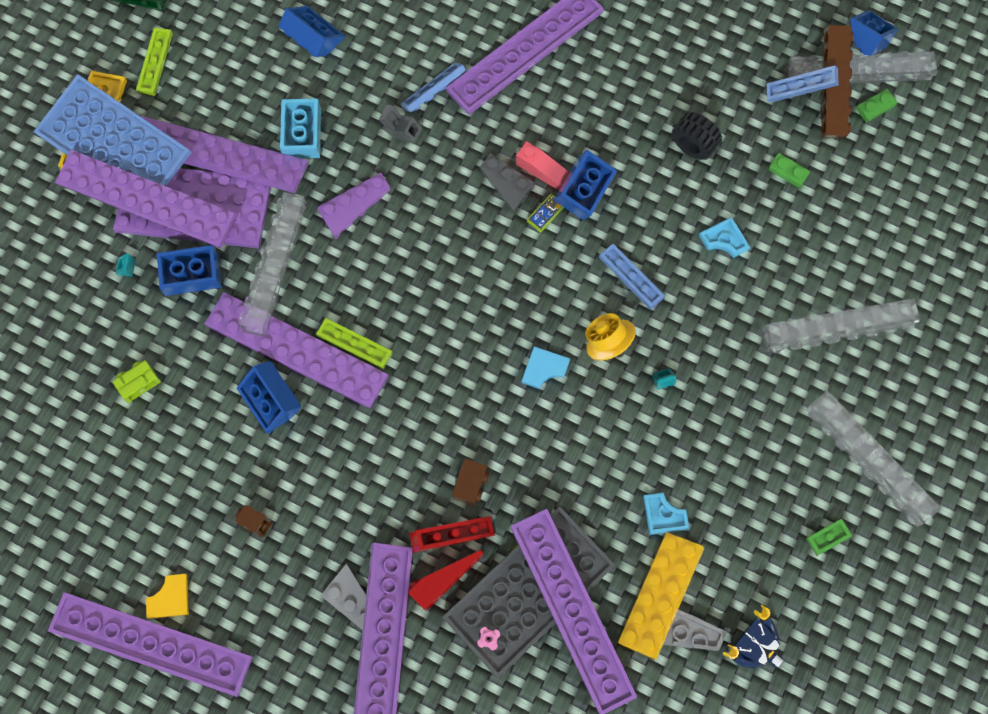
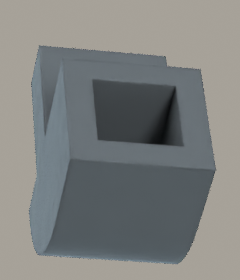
M386 105L379 118V121L385 126V132L404 142L415 143L422 130V127L413 117L402 116L392 105Z

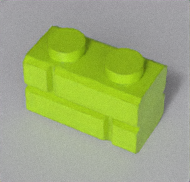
M144 360L143 362L138 361L134 363L129 371L119 373L112 382L122 398L127 403H130L161 381L151 365Z

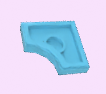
M732 217L699 233V237L707 250L722 249L733 258L750 250L749 244Z
M534 347L521 383L540 389L542 384L550 378H564L570 358Z
M664 493L643 496L649 535L687 531L690 529L686 509H678L671 506L666 500Z

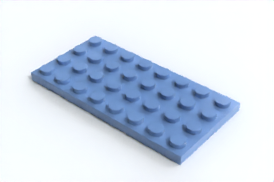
M78 74L34 130V133L67 156L70 150H73L164 186L168 185L192 153L179 142Z

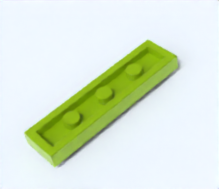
M154 27L136 88L138 93L156 95L173 35L171 30Z
M325 318L316 333L318 337L382 369L385 368L393 354L391 350Z

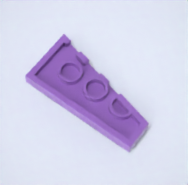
M379 173L322 204L317 209L334 238L337 239L341 232L348 229L359 216L361 217L365 214L371 205L376 204L391 189L382 173Z

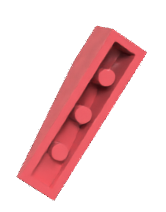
M527 141L516 155L517 166L557 190L561 188L569 174V171Z

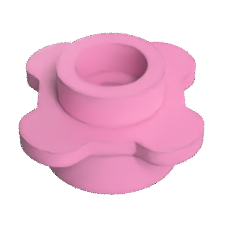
M486 627L481 628L478 646L481 648L489 647L491 650H495L498 647L497 638L500 636V632L498 630H488Z

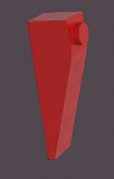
M491 516L420 529L409 533L413 553L495 536Z
M479 550L422 578L420 581L416 579L409 586V595L426 612L484 556L483 552Z

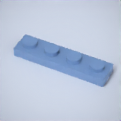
M455 62L400 105L403 110L410 113L417 111L421 104L433 99L438 91L446 89L448 84L459 78L466 69L463 64Z
M831 66L767 83V101L771 103L838 86V68Z
M614 244L599 255V258L650 310L665 298V295Z

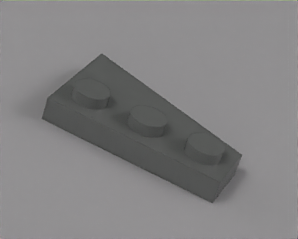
M490 154L480 166L481 172L490 184L495 187L503 201L505 200L513 213L535 187L533 181L493 154Z

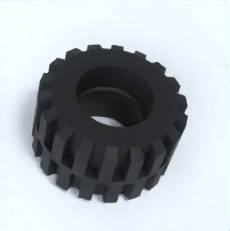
M686 112L671 132L675 144L683 152L699 160H707L722 141V134L711 120L696 112Z

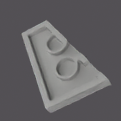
M346 564L320 596L363 630L366 594Z
M678 609L663 645L719 651L726 631Z

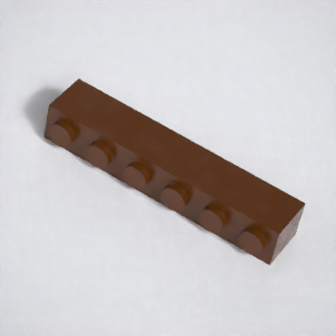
M828 25L824 29L823 69L836 66L838 68L839 85L823 89L822 139H844L851 131V123H848L849 116L851 115L849 98L852 94V87L849 86V80L852 78L850 61H852L853 51L850 50V43L853 41L851 26Z

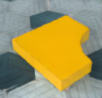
M187 574L166 576L161 590L154 596L146 598L147 619L189 615Z

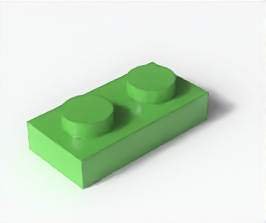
M886 89L859 104L856 110L867 123L895 107L898 102L889 90Z
M778 153L768 169L798 188L802 186L811 172Z
M840 519L809 536L806 540L815 555L818 556L849 539L852 535L843 520Z

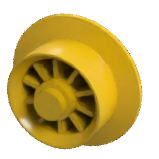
M613 313L599 316L586 329L585 336L588 340V355L598 361L608 360L616 356L622 357L624 351L635 338V326L628 320H621L618 315Z

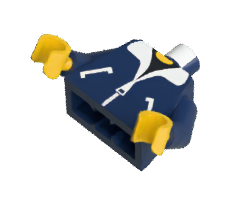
M761 605V613L757 610L754 611V614L760 619H754L733 646L728 644L730 652L729 654L723 652V655L731 658L740 667L754 669L756 667H763L766 662H769L777 669L784 660L775 652L780 645L778 641L779 635L770 617V610Z

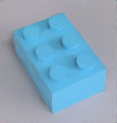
M283 99L281 102V153L301 159L320 158L321 107L319 100Z

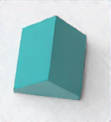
M127 253L119 257L116 275L133 277L136 259Z
M670 368L652 373L657 390L675 385L676 375Z

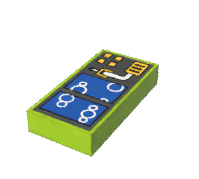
M552 194L527 219V223L540 233L564 209L563 206L553 200L555 197Z

